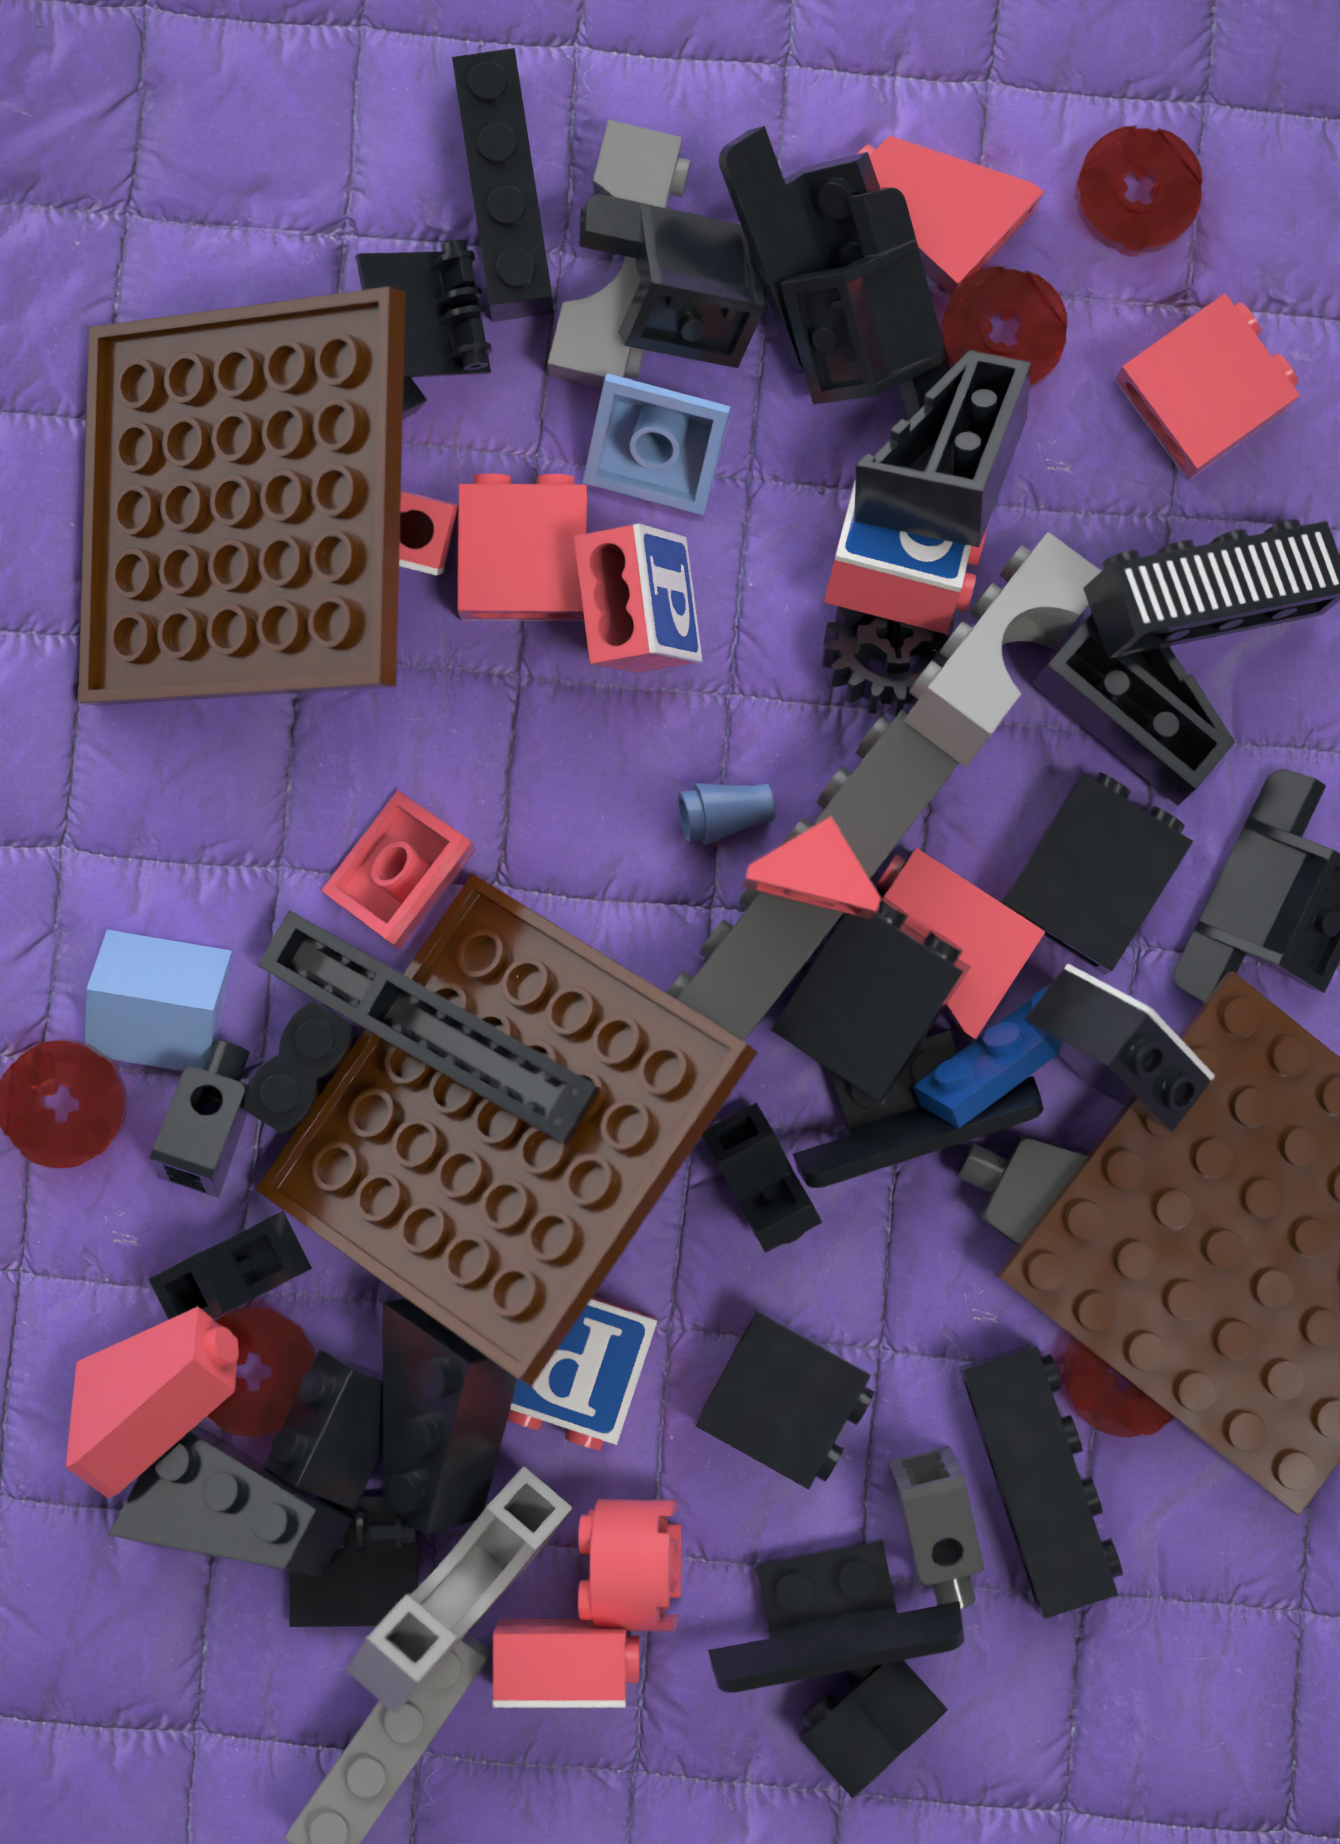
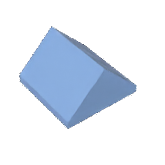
M607 373L603 383L582 483L704 516L729 426L731 406Z
M107 930L86 989L85 1055L183 1071L186 1065L204 1069L214 1040H218L233 951Z

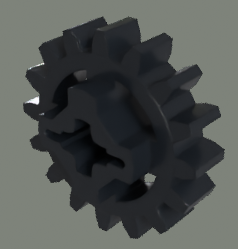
M837 607L835 622L827 623L823 643L822 666L831 668L829 684L831 687L847 684L845 701L849 704L863 697L869 700V713L876 714L881 704H887L891 706V710L896 717L904 709V704L912 703L914 706L919 700L910 694L909 690L929 663L933 661L943 668L949 660L939 652L952 635L954 621L952 619L948 634L848 608Z

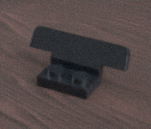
M762 126L750 129L726 144L719 155V167L791 364L797 371L804 373L780 283L794 275L842 268L864 258L847 197L878 189L880 186L868 152L806 166L783 178L766 128Z
M881 187L847 197L864 258L842 268L794 275L781 282L780 286L813 405L877 396L898 386L907 421H909L923 407L925 394L950 370V365L905 196L896 188Z
M602 194L592 196L580 211L579 247L636 258V269L641 277L618 331L624 345L738 368L766 308L763 284L741 224Z
M1278 770L1270 774L1266 779L1175 968V982L1185 993L1205 1002L1227 972L1237 973L1245 955L1272 965L1308 988L1325 993L1340 962V853L1302 838L1326 788V785L1316 778L1289 770Z
M950 1030L924 1038L889 1094L880 1102L828 1069L849 1136L793 1153L797 1170L807 1186L823 1188L1033 1120L1044 1110L1034 1076L1026 1078L959 1129L920 1106L913 1088L915 1084L936 1070L942 1062L958 1053Z
M881 1538L757 1562V1571L770 1638L710 1649L708 1653L717 1687L723 1692L736 1693L955 1650L965 1640L963 1616L960 1601L897 1613L883 1540Z

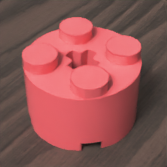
M598 1499L594 1510H589L588 1515L580 1516L579 1551L580 1554H590V1574L587 1580H581L579 1584L578 1612L580 1620H593L594 1628H626V1631L674 1632L676 1630L679 1614H666L667 1608H670V1598H680L681 1524H668V1516H673L679 1511L677 1500Z

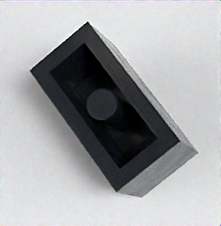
M320 1349L311 1368L302 1378L299 1394L283 1427L276 1433L273 1439L271 1452L264 1467L297 1489L355 1510L383 1451V1375Z

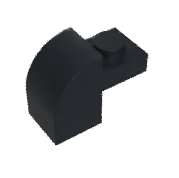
M757 1102L705 1130L702 1137L765 1253L782 1244H788L799 1239L806 1231L822 1223L811 1199L796 1176L773 1129Z
M284 1211L215 1246L185 1259L149 1278V1281L168 1320L196 1307H199L211 1318L215 1319L311 1270L312 1267Z

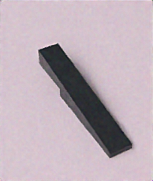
M291 910L287 913L257 965L565 1145L569 1144L600 1090V1087Z

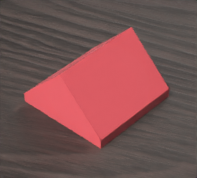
M397 790L321 891L400 950L476 851V848L464 835Z
M831 816L750 864L743 886L746 889L866 919H871L877 912L880 902V896Z

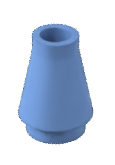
M693 783L692 790L678 793L679 819L687 842L700 840L706 846L760 823L774 821L775 819L774 800L768 784L752 786Z

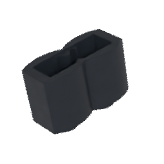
M314 1000L304 1005L286 1025L279 1044V1055L267 1061L252 1078L245 1094L244 1110L281 1134L295 1132L313 1110L319 1095L323 1091V1081L335 1074L355 1045L358 1027Z
M905 1660L850 1670L847 1675L854 1683L836 1699L829 1692L825 1693L800 1717L806 1727L798 1734L799 1739L851 1798L868 1786L903 1751L918 1740L948 1711L946 1706Z

